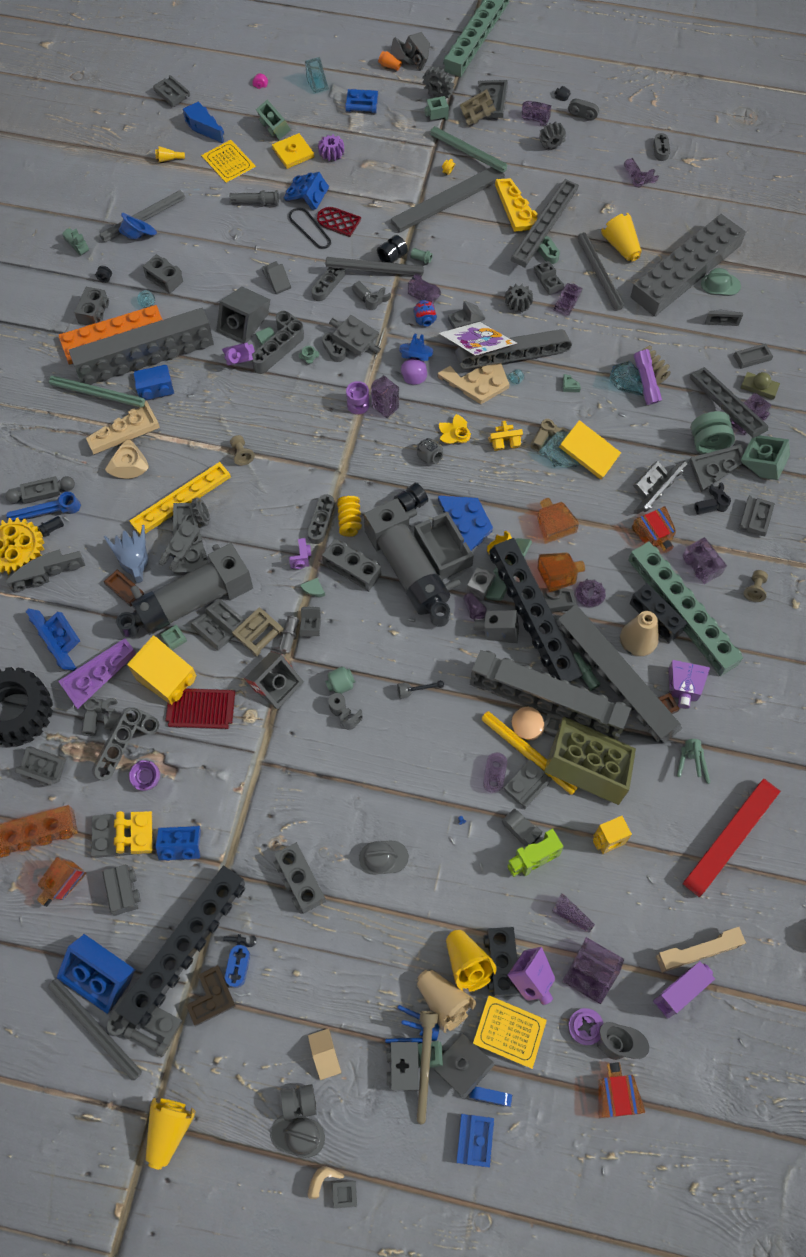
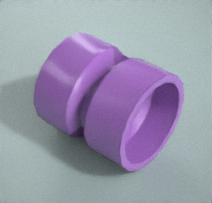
M361 381L350 383L346 388L347 408L353 414H363L369 408V388Z

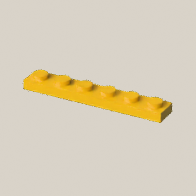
M218 462L129 522L139 535H141L142 525H144L146 534L173 516V503H192V499L196 497L201 498L230 479L231 475Z

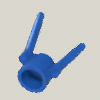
M398 1005L397 1008L420 1020V1014ZM406 1020L401 1021L403 1025L420 1029L419 1036H423L424 1027L421 1024ZM435 1023V1027L432 1028V1041H437L440 1028L438 1023ZM394 1038V1039H385V1043H391V1042H418V1043H422V1041H423V1038Z

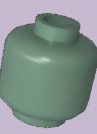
M343 666L330 671L327 674L328 680L325 681L330 692L334 691L341 694L351 690L353 683H355L350 669H346Z

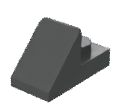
M275 261L262 267V272L276 295L291 289L283 264H278Z
M463 301L462 310L448 315V321L453 329L485 320V316L479 307L467 301Z

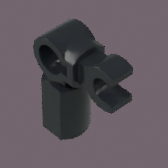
M722 482L719 483L718 489H715L713 484L709 487V492L714 496V499L695 503L697 515L716 510L725 512L728 509L731 498L723 492L724 485Z

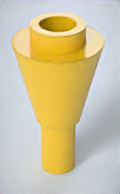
M158 146V149H155V159H159V163L174 159H185V152H174L173 150Z

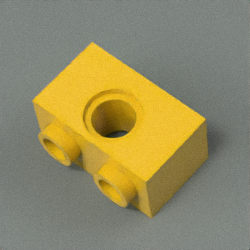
M619 816L599 825L593 835V842L597 850L600 849L602 854H605L625 845L632 833L623 816Z

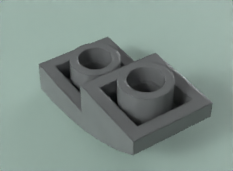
M549 261L534 266L538 279L549 295L564 290V283L557 277L556 269Z

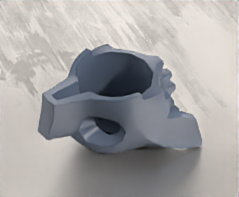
M142 525L140 537H138L136 531H133L132 536L123 531L121 540L118 536H115V544L105 535L104 538L116 556L121 568L131 574L136 583L142 582L143 571L149 560L146 550L144 525Z

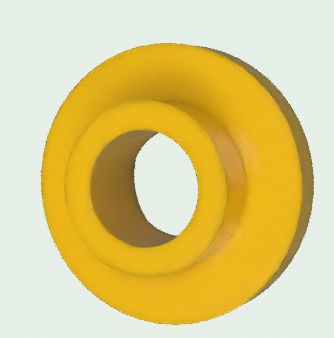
M453 159L446 160L443 163L442 173L449 175L456 165Z

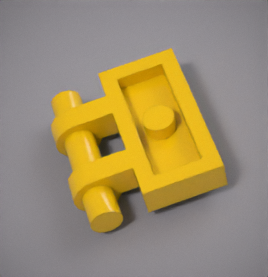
M152 811L131 812V820L124 819V812H116V819L114 820V828H116V837H114L116 853H124V846H131V854L152 853ZM124 829H131V837L124 836Z

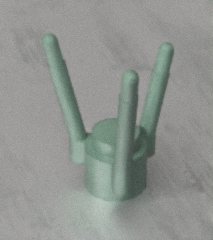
M688 739L685 741V747H681V758L677 776L681 777L685 757L688 755V758L695 759L698 777H701V761L706 783L709 784L710 778L701 740Z

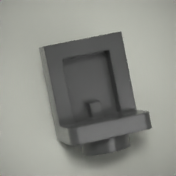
M302 607L300 636H320V607Z

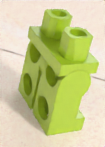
M552 828L545 832L543 841L538 844H530L525 850L523 847L517 849L515 857L508 861L507 868L513 877L522 872L524 876H527L531 873V870H535L559 857L564 846Z

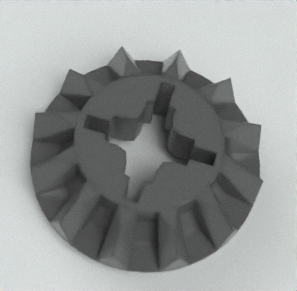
M198 497L192 499L191 506L197 521L202 526L209 525L210 514L206 504Z

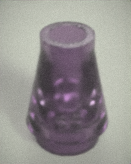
M473 593L466 594L463 599L470 618L474 621L475 619L485 618L487 608Z

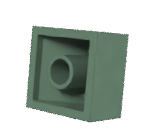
M761 435L752 438L741 458V462L761 478L778 480L790 456L789 439Z

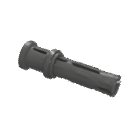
M262 190L260 193H230L229 196L231 204L260 203L261 205H279L278 190H275V192H265V190Z

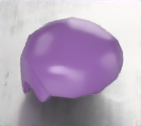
M410 358L403 362L401 374L406 383L412 385L420 384L427 378V367L424 361L418 358Z
M140 760L132 766L129 772L130 783L135 789L140 791L151 790L157 786L160 780V770L151 761Z

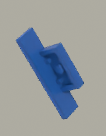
M28 608L26 613L29 616V621L37 628L38 635L45 641L47 649L56 658L57 665L62 669L73 671L77 669L68 653L80 642V639L63 613L57 611L46 621L40 611Z

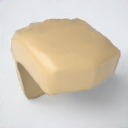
M327 1166L317 1169L311 1179L308 1198H319L321 1185L326 1177L343 1179L344 1174Z

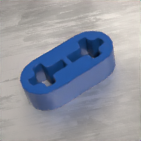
M243 945L234 946L229 954L225 981L232 988L241 987L246 979L250 953ZM240 950H242L243 954L246 956L245 958H241L240 964L237 965L238 960L234 955L235 953L237 954ZM236 968H239L238 975L241 979L233 983L230 975H234Z
M475 1087L469 1093L470 1099L511 1107L513 1096L511 1094L481 1087Z

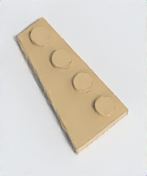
M147 400L143 408H133L128 411L129 414L124 418H117L111 426H105L86 438L93 455L124 443L126 440H131L160 428Z

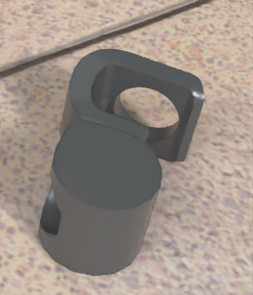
M334 693L329 697L330 711L335 716H340L341 724L345 729L351 730L362 721L361 709L350 720L347 719L351 714V710L349 708L346 709V700L341 693Z

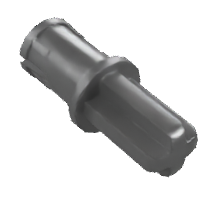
M295 616L287 617L285 629L281 632L282 640L279 651L284 654L290 653L293 639L296 638L295 632L299 619Z

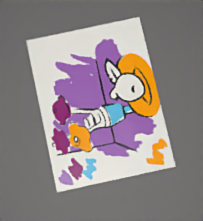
M481 322L439 333L475 356L517 344L515 341Z

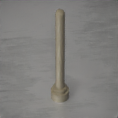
M420 1011V1022H422L421 1026L424 1027L417 1122L420 1125L426 1122L432 1028L435 1027V1023L438 1020V1013L433 1011Z

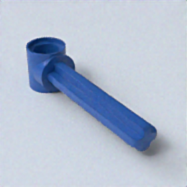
M64 492L56 501L7 512L6 517L7 520L11 518L15 522L16 518L23 520L57 511L74 514L80 510L81 504L72 492ZM73 500L70 505H67L69 501Z

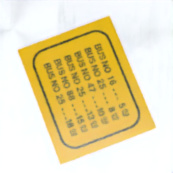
M232 140L201 155L226 183L256 167Z
M488 995L473 1044L533 1069L547 1020Z

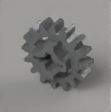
M433 66L430 69L428 68L422 77L424 79L422 83L426 85L424 89H428V94H433V98L435 96H445V99L449 98L454 91L453 87L455 84L451 82L453 78L448 77L449 73H444V69L440 70L438 66L436 68Z

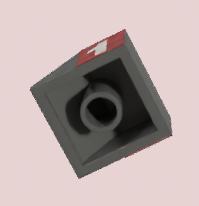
M270 651L244 678L252 689L275 709H278L304 682L284 656Z

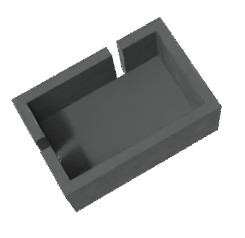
M448 511L433 517L432 531L430 520L414 526L415 539L435 572L442 579L473 566L474 555L467 543H464V538Z

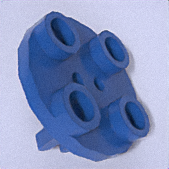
M415 333L411 343L399 346L402 358L417 357L421 361H427L433 355V349L424 345L423 334L418 339Z

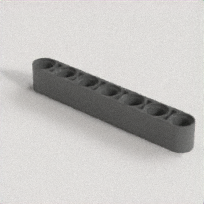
M559 329L510 337L509 339L517 344L476 356L462 347H458L455 355L460 366L463 369L564 353L571 348L572 343L565 330Z

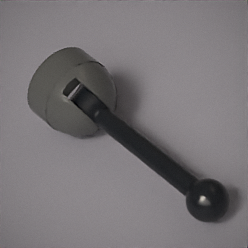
M439 680L437 683L411 687L408 683L397 684L399 698L404 699L408 698L412 691L433 687L443 688L444 682Z

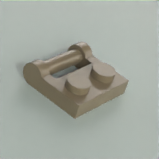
M259 607L232 634L257 657L271 640L278 634L281 635L284 629ZM271 626L273 629L254 645L252 642Z

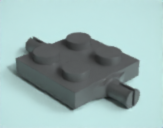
M352 315L341 323L334 318L330 320L329 324L337 328L332 334V339L358 356H361L368 349L377 354L380 352L381 347L373 343L378 337L379 332Z

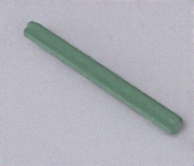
M436 126L431 129V136L502 173L507 170V163Z
M50 376V385L141 408L145 406V399L57 376Z

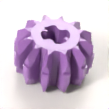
M327 134L318 143V152L323 160L336 161V158L341 159V156L344 154V142L340 139V136L335 137L334 134L332 136Z

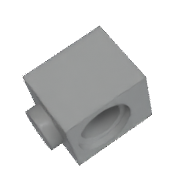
M477 567L467 585L466 594L484 601L493 583L494 575L486 569ZM482 581L485 584H478L477 582Z

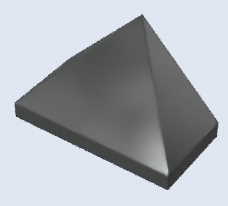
M394 37L390 54L403 64L414 65L415 63L403 48L405 43Z
M722 309L709 311L705 325L739 326L743 312Z

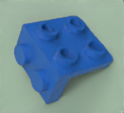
M310 172L301 176L297 175L286 190L284 199L289 201L304 198L311 210H315L326 194L329 185L320 172Z
M167 365L134 372L135 387L139 397L149 400L174 394Z

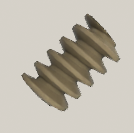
M649 345L642 350L649 349L656 383L660 384L670 376L671 371H668L670 365H664L665 360H660L661 356L656 355V350L651 351L652 346Z

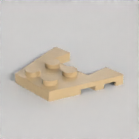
M501 363L481 366L463 377H460L451 366L438 372L440 380L444 379L449 382L450 386L462 390L463 394L479 404H483L509 389V382Z

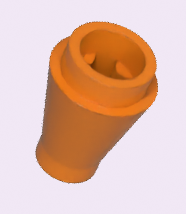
M382 51L378 60L381 66L397 71L402 64L401 61L388 51Z

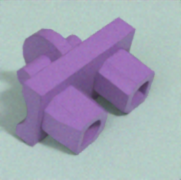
M248 342L222 349L225 354V360H227V366L253 360L252 354L255 352L253 345H248Z

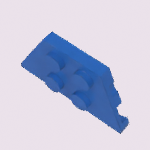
M438 496V502L443 512L448 511L463 536L464 543H467L471 551L476 546H479L483 538L493 531V526L478 498Z

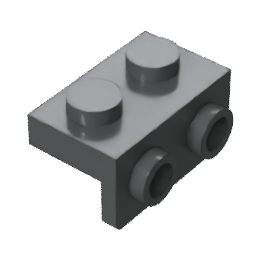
M29 746L26 747L21 766L16 767L15 772L20 773L22 778H34L39 780V783L42 785L51 786V784L60 781L66 759Z

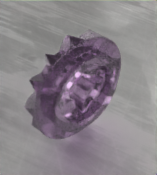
M586 579L583 582L580 581L577 586L576 598L584 606L596 607L604 601L606 589H604L602 583L597 582L595 579ZM591 587H592L594 593L592 594V596H591L590 598H588V597H589V595H588L589 592H588V591H589V590L591 589Z

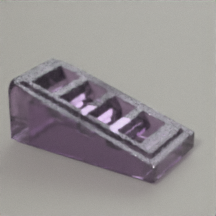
M561 893L552 910L553 913L589 933L595 924Z

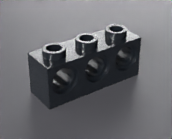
M648 583L633 594L629 604L639 614L644 611L654 613L658 620V633L668 643L683 633L687 622Z
M514 927L488 928L487 935L483 936L484 948H488L489 957L496 965L495 975L492 973L491 981L488 983L489 993L493 992L494 998L520 996L521 993L508 976L517 962ZM495 936H502L505 944L501 946L496 945L493 938ZM499 957L504 958L507 961V966L504 968L497 966L496 959ZM501 979L507 980L509 989H500L498 981Z

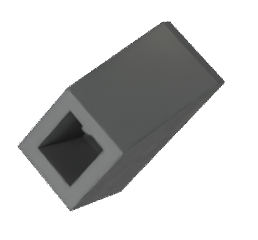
M419 32L409 35L403 48L419 70H422L429 57L430 43L423 33Z

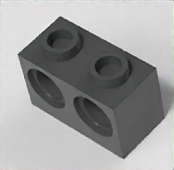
M157 254L143 265L145 277L169 294L183 282L180 268L172 265L166 258H162Z
M85 287L74 312L78 324L92 325L103 320L104 311L109 306V298H107L105 290Z

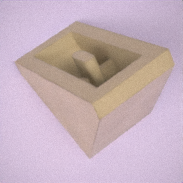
M326 1029L308 1035L312 1056L320 1080L341 1074L330 1030Z

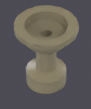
M241 435L232 437L230 444L233 449H237L234 462L240 466L251 463L255 455L252 450L243 447L245 445L244 438Z
M756 570L753 572L752 580L754 585L745 588L743 592L748 600L762 602L766 599L767 594L761 587L768 579V574L765 571Z

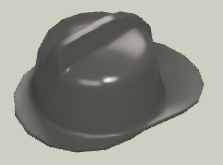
M392 840L368 843L362 848L359 855L360 866L369 874L399 872L406 867L409 859L406 847L400 842Z
M613 1022L603 1023L600 1027V1040L597 1047L610 1059L619 1060L624 1057L642 1059L649 1053L650 1046L648 1040L640 1031Z
M281 1115L272 1126L271 1136L273 1143L283 1152L303 1158H310L316 1156L324 1146V1130L313 1119L299 1115L297 1119L285 1121L284 1115Z

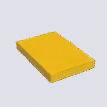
M580 420L559 446V448L599 479L606 475L621 454L619 450Z

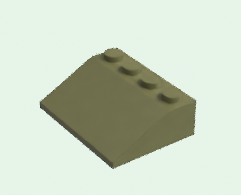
M563 716L548 755L544 772L619 805L630 789L636 748Z

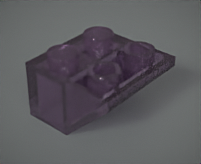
M586 937L562 982L601 1004L619 975L624 959Z

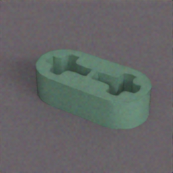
M546 236L538 251L546 262L549 261L551 264H555L559 260L560 251L551 238Z

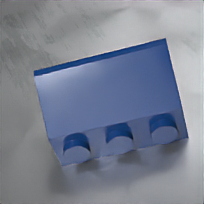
M83 934L68 946L56 978L108 1014L129 986L136 969Z

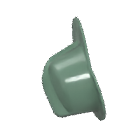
M723 268L711 270L701 281L703 290L710 294L735 295L741 289L740 281Z

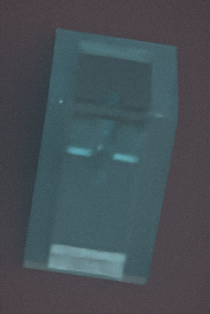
M320 57L305 61L306 79L313 93L328 90Z

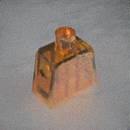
M545 498L540 502L542 509L538 512L537 520L545 544L577 533L579 522L563 502L552 504L550 498Z
M569 553L540 554L537 569L548 591L553 592L574 585L577 581L578 573L585 571V564L583 561L574 562Z

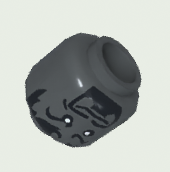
M426 438L418 444L417 456L429 465L438 463L443 457V447L435 440Z

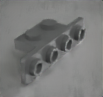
M659 461L654 462L633 485L644 498L634 511L639 513L642 511L647 512L651 509L654 500H658L664 494L663 490L674 483L673 479L684 472V467L688 463L686 461L677 463L667 472Z

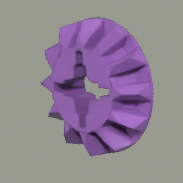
M579 1009L570 1018L568 1024L570 1034L580 1044L593 1045L600 1040L599 1032L600 1027L603 1025V1020L592 1009ZM583 1020L587 1024H595L589 1029V1034L585 1030L578 1031L583 1025Z

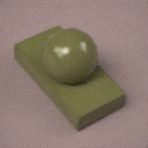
M747 372L741 389L774 400L780 383L772 381L771 376L766 372H761L757 375Z

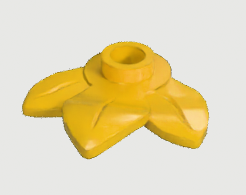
M456 414L454 416L453 423H439L440 432L443 434L440 437L442 442L452 444L469 441L471 433L467 428V421L460 415Z

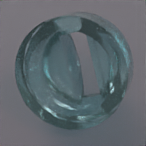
M516 369L509 374L511 382L516 385L521 383L525 377V374L520 369Z

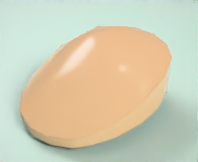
M529 706L522 707L512 717V727L519 737L526 740H535L542 735L545 724L541 714L535 708Z

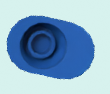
M121 213L123 220L119 232L127 238L138 239L145 233L149 235L157 234V231L148 223L133 218L126 213Z

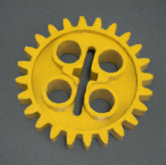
M9 518L8 523L1 520L0 547L2 548L0 549V573L2 574L6 571L10 575L12 570L16 572L28 562L36 559V557L42 556L40 551L44 550L42 545L45 542L42 538V533L32 522L28 523L26 519H23L21 522L19 518H16L15 522Z

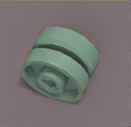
M714 411L705 413L691 423L690 427L697 452L701 454L728 448L735 442L729 415L725 412Z

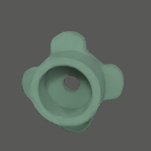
M305 346L302 349V353H299V358L304 359L308 364H312L313 360L319 357V352L315 351V348L312 346Z

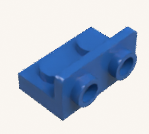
M200 826L158 828L156 841L158 860L199 859Z

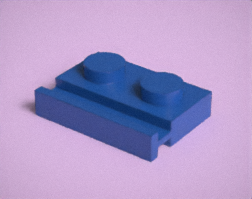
M461 1114L456 1163L490 1168L494 1118Z

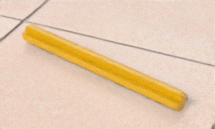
M489 711L482 716V721L527 759L532 760L543 771L545 770L547 762L545 757ZM545 773L571 795L578 789L577 786Z

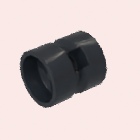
M399 235L392 236L387 242H384L377 248L379 259L382 262L388 263L396 262L398 257L401 258L408 252L407 244Z
M416 482L406 488V491H402L394 497V499L397 498L405 512L416 509V507L420 508L428 502L425 490Z

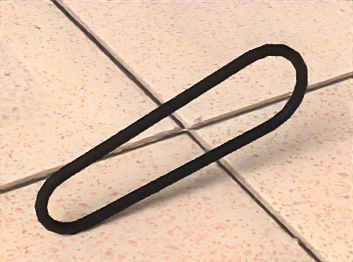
M294 208L290 211V221L317 247L325 249L331 245V239L305 208ZM296 210L305 211L328 239V245L320 246L291 218V214Z

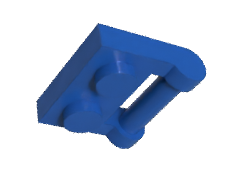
M348 89L346 112L370 111L377 113L378 91Z

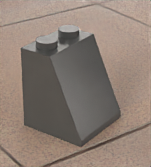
M240 287L220 300L216 331L241 343H247L268 316L271 299L247 288Z

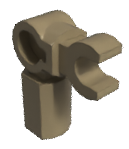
M544 419L530 446L536 451H541L549 436H554L557 441L563 442L565 437L561 434L567 436L569 430L564 427H557L551 419Z

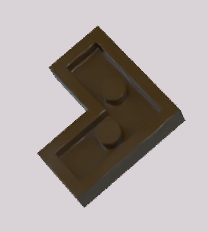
M219 965L198 974L206 995L186 1005L195 1027L236 1007Z

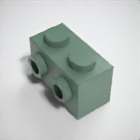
M268 99L256 109L260 116L258 120L264 127H268L267 130L272 137L276 136L280 140L291 131L285 119Z

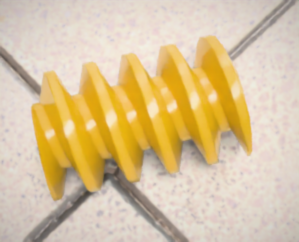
M356 496L340 497L337 500L339 533L343 536L353 537L362 528L360 523V499Z

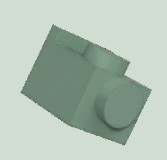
M445 96L427 99V106L424 107L426 117L429 116L430 120L448 119L449 106Z

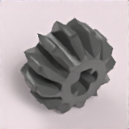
M556 121L553 124L544 125V129L540 130V142L544 148H549V150L553 147L556 148L558 145L562 146V142H565L566 131L563 125Z
M516 283L514 287L509 286L505 293V303L509 306V310L514 309L515 313L517 310H520L523 313L524 309H529L533 303L532 290H529V286L524 287L523 283L520 286Z

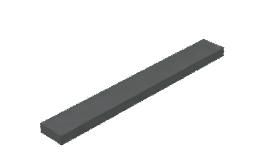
M490 167L392 217L391 223L399 232H402L495 184L496 179H504L505 174Z
M564 179L512 255V262L524 268L527 266L577 192L578 184Z

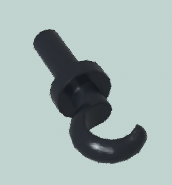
M238 934L237 937L223 936V941L237 942V945H240V942H242L247 947H253L257 940L253 935L254 943L248 944L246 937H241V934Z

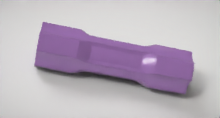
M649 349L636 352L634 359L644 389L646 405L661 402L662 397L656 383Z

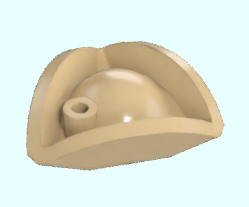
M126 440L114 454L105 470L115 477L129 479L142 475L147 471L149 465L133 441Z

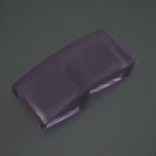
M567 283L555 304L554 311L569 316L583 288L578 287L576 284Z

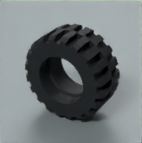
M12 667L5 668V671L0 669V703L6 697L13 694L28 695L27 706L18 717L12 720L0 721V745L3 744L5 747H12L13 744L21 746L24 745V741H33L35 735L38 734L40 736L43 733L42 728L48 726L50 723L48 717H52L53 713L51 709L53 702L50 698V693L42 681L34 673L19 667L16 670Z

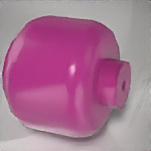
M261 73L256 74L252 81V85L258 89L265 88L268 84L267 77Z

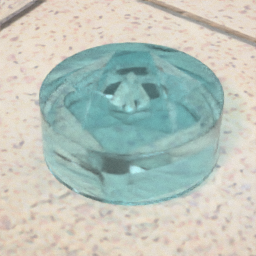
M144 290L139 293L137 301L143 308L151 307L155 303V296L150 291Z

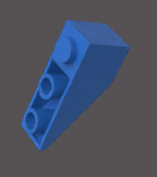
M199 101L183 108L185 122L193 131L218 142H224L223 128L216 123L215 118L210 116L207 108L203 107Z

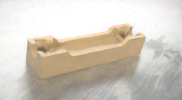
M740 927L724 931L718 935L717 939L684 950L675 947L660 952L655 957L663 973L739 948L746 944Z

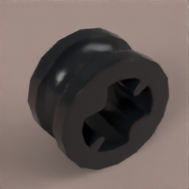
M99 266L95 276L102 282H109L112 271L106 266Z

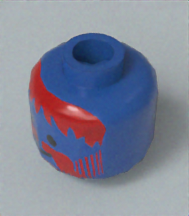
M422 300L413 309L418 325L428 327L436 321L437 315L432 302Z

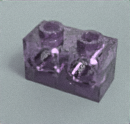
M384 375L376 379L371 385L372 407L388 418L399 408V387Z
M754 393L744 402L761 420L765 421L770 415L769 410L772 405L757 393ZM730 418L731 425L743 435H746L747 432Z
M705 537L689 545L684 551L683 558L685 563L691 566L696 577L702 580L704 584L722 575L727 567Z

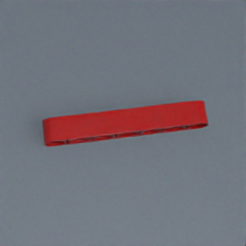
M763 778L682 884L700 898L781 791Z

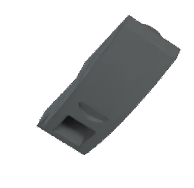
M59 549L28 562L14 572L6 581L12 592L23 591L25 588L42 586L44 583L50 582L49 575H58L64 571L77 570L85 566V562L80 551L62 555Z

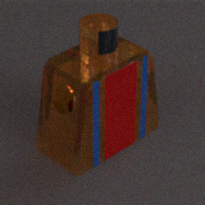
M665 506L634 520L632 530L644 543L650 541L653 546H660L664 553L673 549L674 546L671 540L676 533V529Z
M56 857L38 883V886L44 891L37 898V901L47 907L54 898L65 899L86 875V872L72 860Z
M620 1062L608 1063L609 1077L601 1078L598 1082L599 1119L645 1113L634 1076H622Z

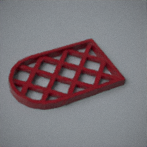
M325 207L318 212L317 221L320 226L351 237L361 221V217L335 207ZM339 213L340 216L334 217L333 214ZM331 215L332 219L327 220L326 216ZM324 217L325 221H320L319 218ZM349 217L350 220L344 221L343 218ZM341 219L342 222L337 223L336 220ZM334 221L335 224L329 225L328 222ZM352 223L353 226L347 227L346 224ZM344 224L345 228L340 229L339 226Z

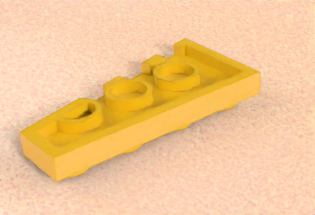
M511 178L496 179L495 187L513 231L530 230L538 219L537 212L529 207L528 200L521 196V191Z

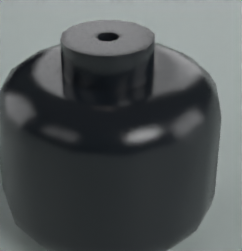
M561 86L560 89L557 88L554 93L556 94L555 98L566 101L570 96V90L565 86Z

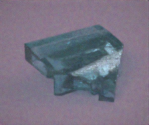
M557 432L539 451L542 456L545 454L552 461L554 467L559 465L561 467L576 468L579 465V462L559 448L570 432Z

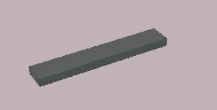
M705 367L690 374V379L752 438L768 431L769 426Z

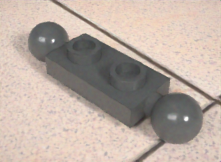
M54 476L20 484L21 491L9 489L5 494V498L10 503H17L20 498H22L24 503L61 495L60 489L72 490L75 482L69 476L63 477L58 482L57 477Z

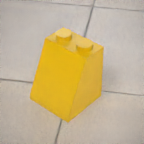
M154 635L127 664L136 681L171 705L174 701H178L181 698L184 689L191 686L197 676L194 669Z

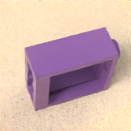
M699 961L656 997L653 1002L667 1019L670 1018L715 980L712 970L708 965L702 964Z

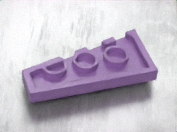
M125 638L58 682L78 709L133 658L136 652Z

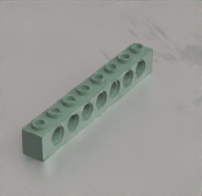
M482 0L480 7L476 9L474 16L470 18L462 34L457 37L456 43L451 46L449 54L445 55L443 60L445 65L444 72L458 77L462 76L509 4V0Z
M649 541L633 550L628 561L642 579L687 622L684 629L685 633L719 676L738 666L743 659L741 651L730 642L729 636L722 632L716 620L709 616L704 605L699 603L694 597L692 590L687 588L682 582L681 577L671 569L670 563L663 559L658 548ZM706 634L711 635L713 638L707 637ZM718 649H722L725 653L719 652Z

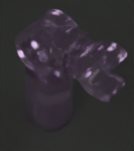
M633 158L625 161L624 167L631 178H633L632 183L635 187L639 188L648 182L655 183L658 181L659 176H653L655 169L642 172Z

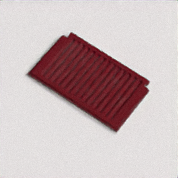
M186 688L178 701H174L172 705L167 702L165 721L169 722L168 727L229 729V724L233 722L236 690Z

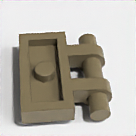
M487 89L460 104L468 126L478 123V120L485 116L489 117L492 112L496 111Z

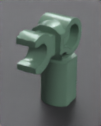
M68 228L62 233L64 239L80 256L89 251L83 235L79 234L77 229L72 230Z

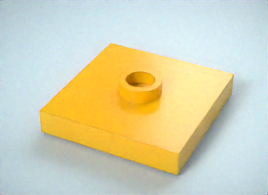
M300 133L272 144V149L287 169L314 158V152Z

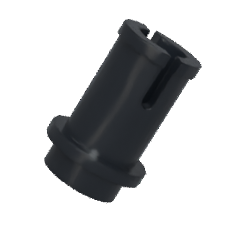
M56 516L46 523L41 522V525L38 527L43 536H49L51 532L63 527L64 524L61 518Z

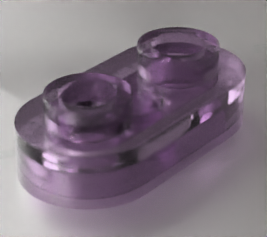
M492 753L487 759L483 786L490 793H497L503 788L507 759L502 753ZM498 762L500 766L495 767L493 763ZM490 781H495L497 785L491 786Z

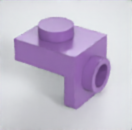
M305 538L298 539L300 555L289 557L291 569H303L309 566L308 556L312 555L310 545H306Z

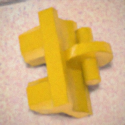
M506 420L501 421V426L495 427L497 433H491L490 437H488L489 443H492L494 451L503 450V441L507 440L510 442V448H519L523 435L522 429L513 430V424L507 425Z

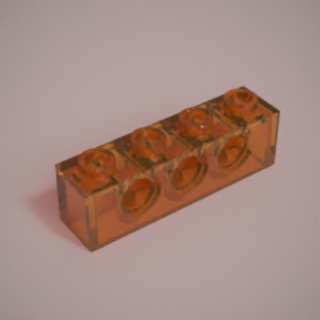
M69 805L0 824V858L9 856L11 852L28 851L32 846L51 844L56 839L66 840L71 838L72 835L78 833L74 810ZM58 823L56 829L49 831L52 824ZM37 829L36 834L29 837L30 831ZM12 835H16L15 840L8 843L9 838Z

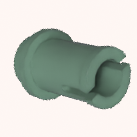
M412 249V259L424 261V264L432 261L433 254L430 251Z

